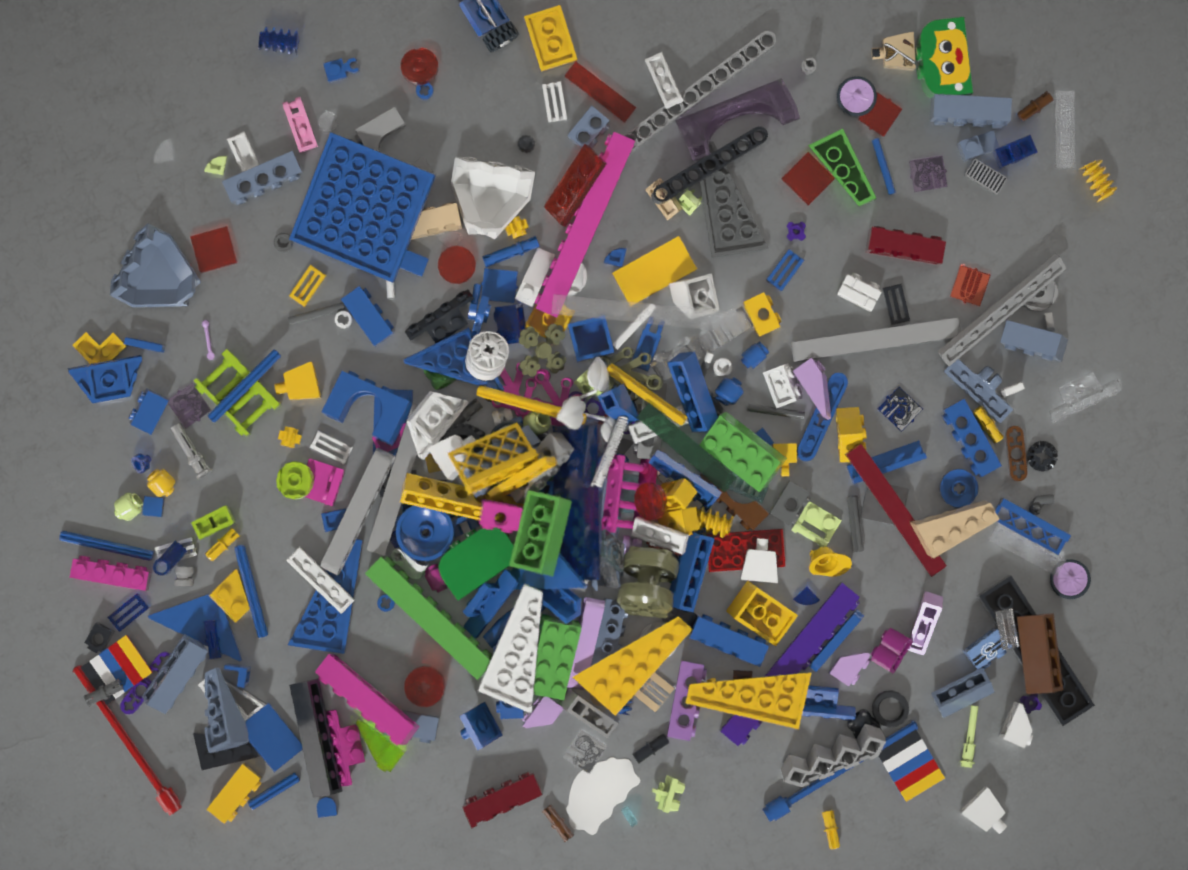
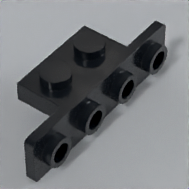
M469 289L459 292L455 298L449 302H444L440 308L426 314L419 322L411 324L405 330L406 335L411 341L427 331L435 344L446 339L468 324L459 309L474 300L473 295Z

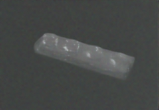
M1055 91V168H1075V91Z
M997 523L989 538V541L1055 576H1058L1066 561L1065 558Z

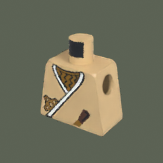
M914 32L883 38L882 47L871 48L872 59H883L884 68L914 71L916 68Z

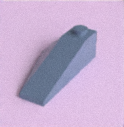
M214 668L206 672L205 697L208 699V709H205V716H208V727L205 728V738L208 753L239 747L249 742L245 720L220 669Z

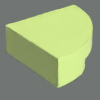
M227 156L214 158L206 165L204 171L224 175Z

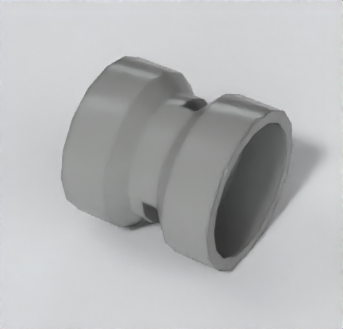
M175 567L177 578L174 580V586H193L194 580L191 577L194 573V567Z

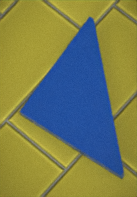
M469 327L404 359L405 364L478 386L482 385L504 391V387L498 377L493 380H480L472 376L466 368L465 359L472 334Z
M560 552L554 576L513 567L510 571L519 580L514 590H522L524 584L538 590L588 587Z
M209 594L148 616L149 619L182 635L185 634L239 662L242 661L227 614L214 602Z

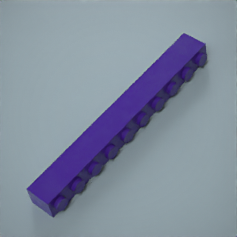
M841 582L764 677L798 674L801 669L805 671L811 663L809 659L813 654L817 656L823 649L822 643L825 640L829 641L836 633L834 631L837 625L841 626L848 618L846 614L849 610L854 611L859 605L858 599L860 597ZM733 714L720 729V732L737 746L740 744L744 745L750 738L748 735L752 729L756 730L763 721Z

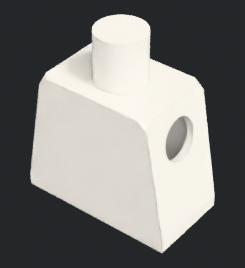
M453 435L428 448L447 479L454 480L459 475L448 457V452L476 441L472 435L464 441L460 436ZM459 454L455 456V459L462 462L467 456Z
M757 538L756 550H747L740 576L741 580L778 583L776 552L767 551L768 539Z
M986 786L959 811L986 832L993 827L1000 834L1007 827L1000 819L1005 814V811Z

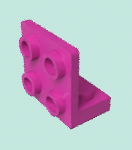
M309 459L307 466L313 472L314 484L310 493L305 497L334 506L346 470Z

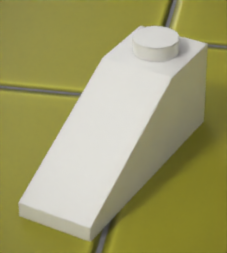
M537 248L515 297V301L532 308L534 307V302L538 293H540L544 279L555 257L554 254Z

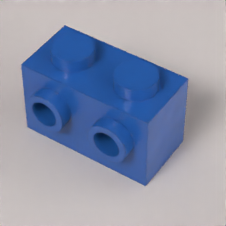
M147 388L145 392L142 391L137 399L139 404L136 409H132L128 419H130V425L152 435L169 400Z

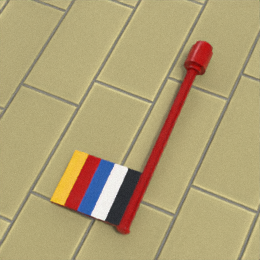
M125 635L85 665L74 667L72 672L76 674L88 693L99 689L101 685L105 686L118 678L122 683L116 685L115 688L123 684L124 690L110 695L109 699H102L96 704L156 789L158 796L155 799L161 808L171 816L182 808L180 799L171 787L167 789L166 786H163L108 707V704L153 673L128 635Z

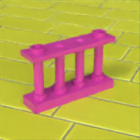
M614 455L612 462H610L611 465H609L601 531L616 533V527L633 530L635 518L638 516L651 521L653 509L651 499L655 493L657 470L648 463L650 459H641L640 464L624 462L625 456ZM623 470L638 471V483L622 481ZM621 489L637 491L636 502L620 500ZM619 508L634 510L633 521L618 520Z

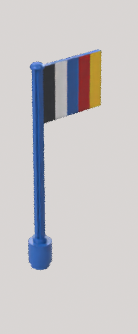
M913 720L908 725L885 738L886 743L878 756L905 802L945 779L917 732L918 725ZM851 768L834 772V775L822 780L817 779L788 798H782L780 795L767 803L766 807L762 810L770 822L773 820L777 821L791 812L789 808L792 807V804Z

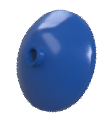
M414 505L400 516L396 526V538L400 548L406 555L419 561H430L442 556L449 549L454 537L453 523L447 513ZM425 529L430 531L428 536L423 535Z

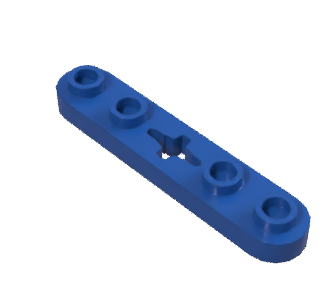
M834 373L827 382L831 419L823 420L818 427L819 417H817V414L821 413L817 407L815 408L797 448V456L802 461L812 460L820 447L848 385V379L843 373Z

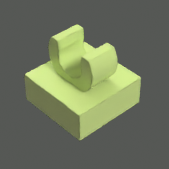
M694 189L687 190L678 199L683 210L689 216L698 208L702 200L701 196L697 199L693 195Z

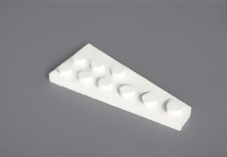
M524 584L478 691L532 713L542 591Z

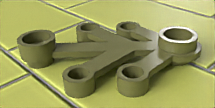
M624 347L621 352L611 357L605 355L599 358L603 362H607L608 367L611 363L615 365V363L624 358L631 359L634 356V350L630 347ZM629 349L630 355L626 356L625 352ZM641 353L638 358L621 367L617 366L635 380L646 383L649 389L659 390L663 386V379L659 375L652 374L647 376L632 371V369L642 364L647 365L651 362L652 358L648 353ZM646 355L647 361L643 362L642 358ZM609 375V390L613 389L615 386H620V384H617L615 379ZM657 379L659 383L657 386H654V380ZM626 387L628 394L630 396L632 391ZM635 394V397L631 398V400L636 401L639 396Z

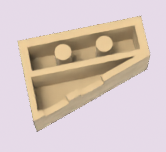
M446 203L438 208L434 206L424 208L411 240L463 229L457 203Z

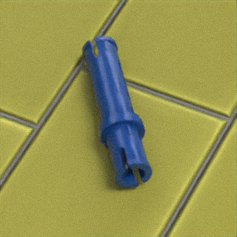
M536 236L521 242L516 241L515 244L484 255L482 258L487 268L514 256H522L525 252L539 248L540 245Z

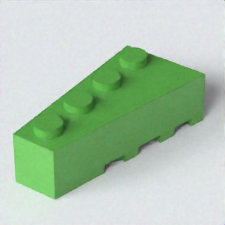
M844 129L808 145L859 207L877 199Z

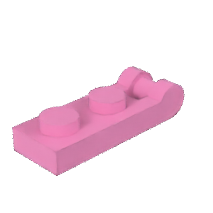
M297 97L289 103L288 101L283 102L282 104L299 152L303 153L317 148L318 145L301 97ZM298 107L299 112L292 114L291 110Z

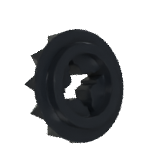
M1047 441L1035 442L1028 449V463L1037 471H1048L1055 466L1058 460L1057 450L1053 444ZM1044 450L1045 455H1048L1050 458L1044 459L1041 464L1040 457L1035 454L1042 453Z

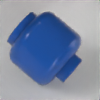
M735 377L732 379L724 378L715 389L717 395L715 398L725 406L735 405L743 395L742 383Z

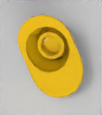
M825 546L810 551L811 563L809 571L814 575L837 577L848 572L852 566V561L848 556L835 553L830 547Z

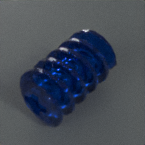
M265 26L264 30L260 31L258 49L262 50L263 46H265V50L269 51L272 47L273 52H277L280 47L281 53H285L287 49L288 54H292L295 49L297 55L299 48L298 31H295L292 36L291 31L288 29L285 35L283 29L276 33L273 27L270 33L268 27Z

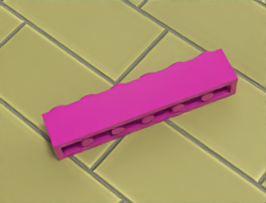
M328 654L315 671L319 675L318 679L321 682L331 685L333 687L332 691L335 694L345 697L349 706L359 709L362 712L361 716L368 721H373L376 724L375 728L382 733H387L390 736L389 740L394 744L406 745L420 726L337 655Z

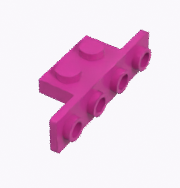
M329 710L326 711L341 786L352 785L349 766L365 762L358 725L354 724L340 728L337 711Z

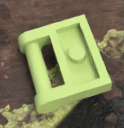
M809 501L791 531L802 534L820 545V548L827 547L842 520ZM803 521L826 533L824 539L801 525Z

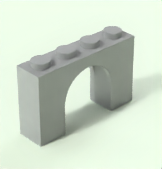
M393 107L355 129L357 132L355 138L359 144H364V146L380 152L382 141L388 135L404 127L405 123L397 109ZM424 156L410 164L434 174Z

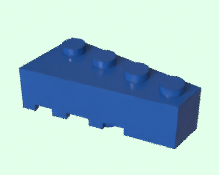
M702 614V617L697 615L693 630L689 635L690 639L700 641L707 646L717 648L724 653L761 667L769 645L765 644L767 640L757 636L755 639L748 637V632L738 629L736 632L730 629L731 625L722 621H720V624L712 622L713 618Z

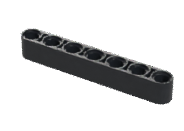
M761 126L755 127L661 183L652 191V201L658 205L664 204L758 148L767 140V130ZM755 132L762 134L763 138L761 141L754 138ZM744 142L746 150H740L737 143ZM721 152H728L730 160H724ZM706 161H710L714 164L713 170H709L705 167ZM689 171H695L698 174V179H691ZM679 181L682 188L675 189L672 182ZM662 190L665 193V199H659L656 196V191Z

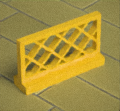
M518 423L448 452V457L463 481L468 495L509 478L538 461L537 451L532 448ZM516 430L518 433L517 440L508 438V433ZM493 439L502 441L500 447L489 444ZM504 443L515 444L513 451L503 449ZM520 445L526 447L528 451L521 454L517 453L516 449ZM477 446L482 447L484 451L482 455L472 453L473 448ZM487 449L497 452L495 459L485 456ZM500 453L511 455L507 461L498 460ZM462 454L467 457L463 463L456 461L455 456ZM469 458L480 459L478 466L468 464ZM483 460L493 463L492 467L489 469L481 468ZM468 468L475 470V474L466 478L464 471Z

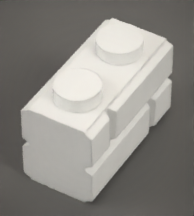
M854 272L851 275L847 274L836 295L871 312L882 292L879 289L880 286L872 281H869V283L862 281L863 277Z

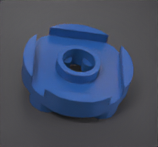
M963 469L948 472L943 476L939 486L940 495L945 503L957 508L971 504L979 490L976 478ZM957 483L964 486L961 494H957V491H954Z

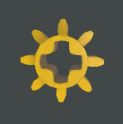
M520 216L514 217L508 226L505 227L508 236L512 235L513 239L526 235L525 229L529 228L526 219L521 220Z
M285 426L284 431L280 430L278 439L281 440L280 445L295 448V444L300 445L302 435H298L299 429Z

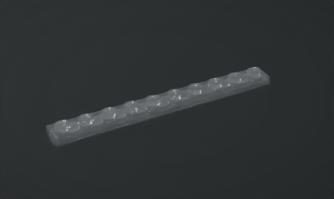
M553 294L551 313L744 333L746 313L558 294Z

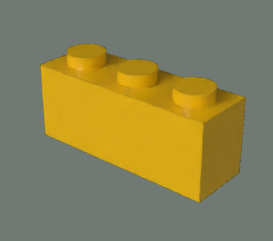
M243 763L206 810L224 824L227 821L232 822L238 814L236 812L237 808L240 805L244 807L250 799L248 794L252 790L255 792L262 784L260 782L262 776L246 763Z

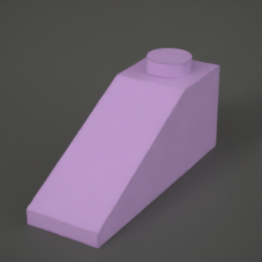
M810 358L793 370L821 415L829 420L831 419L828 384L827 376L823 372L826 369L819 360L815 361L813 358Z
M927 591L924 592L909 638L913 643L909 651L921 655L925 654L942 610V596Z

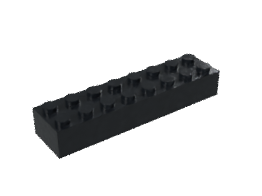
M1007 575L976 596L1023 668L1017 617L1036 615L1013 577ZM1058 649L1063 690L1039 694L1059 725L1064 726L1094 707L1095 704Z

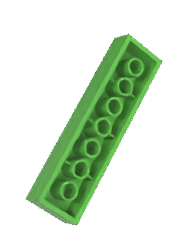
M381 556L365 574L478 680L487 670L493 655L487 649L483 651L478 646L480 642L473 636L469 638L464 633L466 629L459 622L453 623L450 620L452 616L445 609L441 611L436 606L438 603L431 596L427 598L422 593L424 589L417 583L412 584L408 580L410 577L404 570L398 571L394 567L396 563L389 556L386 558Z

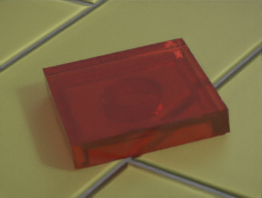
M807 152L781 180L809 206L835 178Z
M228 226L190 236L201 274L238 264Z

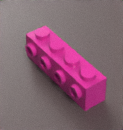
M79 555L78 558H74L72 561L69 578L148 591L152 572L146 571L147 567L136 565L134 569L129 568L126 563L117 562L116 565L109 564V560L98 559L95 562L90 561V557Z

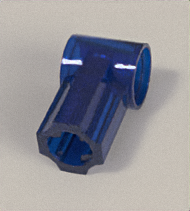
M175 540L163 555L154 562L153 571L159 576L169 575L188 551ZM161 562L167 564V570L163 573L158 571V565Z

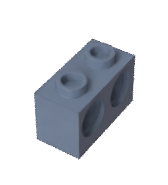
M591 106L567 137L585 152L587 149L592 150L598 142L596 138L600 134L604 135L610 128L608 125L610 120ZM593 118H599L602 124L599 127H593L590 122ZM581 133H587L590 138L587 142H581L578 136Z

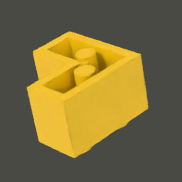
M859 407L836 408L840 463L850 462L845 453L857 444L861 443L866 450V442H863V439H866V428H862L864 426V415H860Z

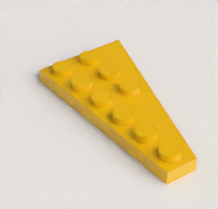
M676 617L576 674L573 678L616 716L693 629L680 617Z
M811 672L694 683L689 685L685 703L799 729Z

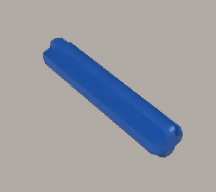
M296 773L289 775L248 801L249 807L252 810L256 809L298 783L300 778Z

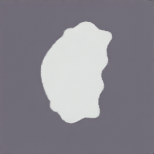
M610 757L607 761L596 763L590 773L585 770L578 773L573 781L569 794V804L566 807V812L569 814V824L573 829L585 830L590 835L596 834L600 824L611 817L613 808L625 801L628 792L633 787L639 785L641 780L634 773L633 764L630 760Z

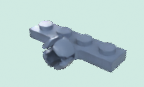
M958 359L944 370L955 383L999 423L1013 411V408L995 391L1002 382L1001 376L996 373L988 380L994 372V369L986 366L980 373L976 374Z

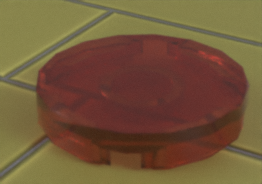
M426 48L409 50L403 56L400 65L403 77L414 85L430 83L436 77L439 69L436 55Z
M457 245L447 247L439 256V273L444 280L450 283L460 284L466 282L475 272L476 262L474 255L465 247Z
M646 482L637 488L634 503L637 512L642 518L653 521L665 514L666 509L664 510L667 505V498L660 485L654 482Z

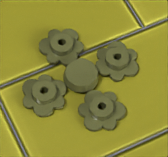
M550 324L548 330L545 331V336H547L546 342H540L539 344L537 339L539 333L533 327L529 326L526 330H521V336L518 339L519 343L527 349L531 346H536V356L531 357L527 355L525 360L520 362V368L523 369L522 373L524 375L534 377L537 374V370L540 369V364H538L539 358H547L546 367L553 374L564 369L566 357L558 351L552 354V348L549 345L553 343L558 345L560 340L565 338V332L562 331L563 327L561 325Z

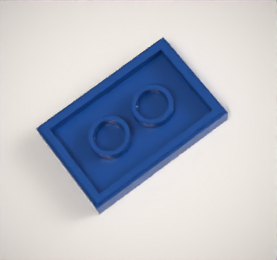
M269 703L245 721L249 742L273 772L277 771L302 750L300 741Z

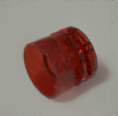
M425 665L415 668L408 674L404 683L406 697L412 704L418 707L435 705L442 698L446 688L443 674L438 669ZM423 682H425L426 685L430 686V688L427 689V692H424V690L420 689L419 687L422 685Z

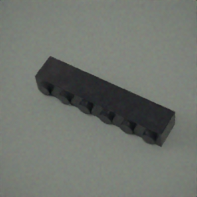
M319 679L291 684L289 686L312 796L317 798L343 792Z

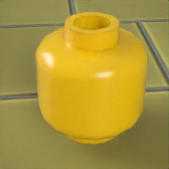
M157 468L147 477V487L157 497L164 495L168 497L175 490L173 487L175 479L165 469L159 470Z

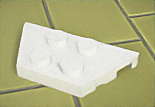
M432 391L426 395L406 420L419 458H426L430 453L428 448L441 439L468 405V401Z

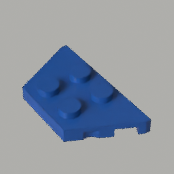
M137 355L68 368V372L92 403L130 397L139 365L142 362V356Z

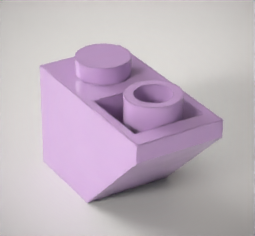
M862 652L841 656L828 673L847 686H850V684L854 685L860 677L858 673L861 668L865 669L870 663V654Z
M539 696L533 704L536 708L532 713L527 712L522 719L525 722L523 727L531 728L553 724L564 708L550 697Z

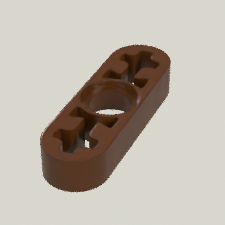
M1011 426L1005 432L1009 475L1014 481H1022L1027 477L1028 473L1024 433L1020 427ZM1013 429L1019 432V436L1016 437V443L1021 442V446L1013 445L1010 447V443H1014L1013 437L1009 436ZM1014 448H1018L1022 452L1019 459H1014L1011 456V451ZM1023 461V465L1019 464V469L1023 470V474L1020 475V478H1017V475L1013 474V471H1016L1017 468L1016 465L1012 466V462Z

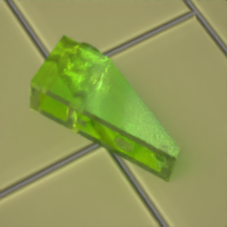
M358 718L355 723L374 760L378 763L376 766L384 772L387 770L391 772L405 752Z

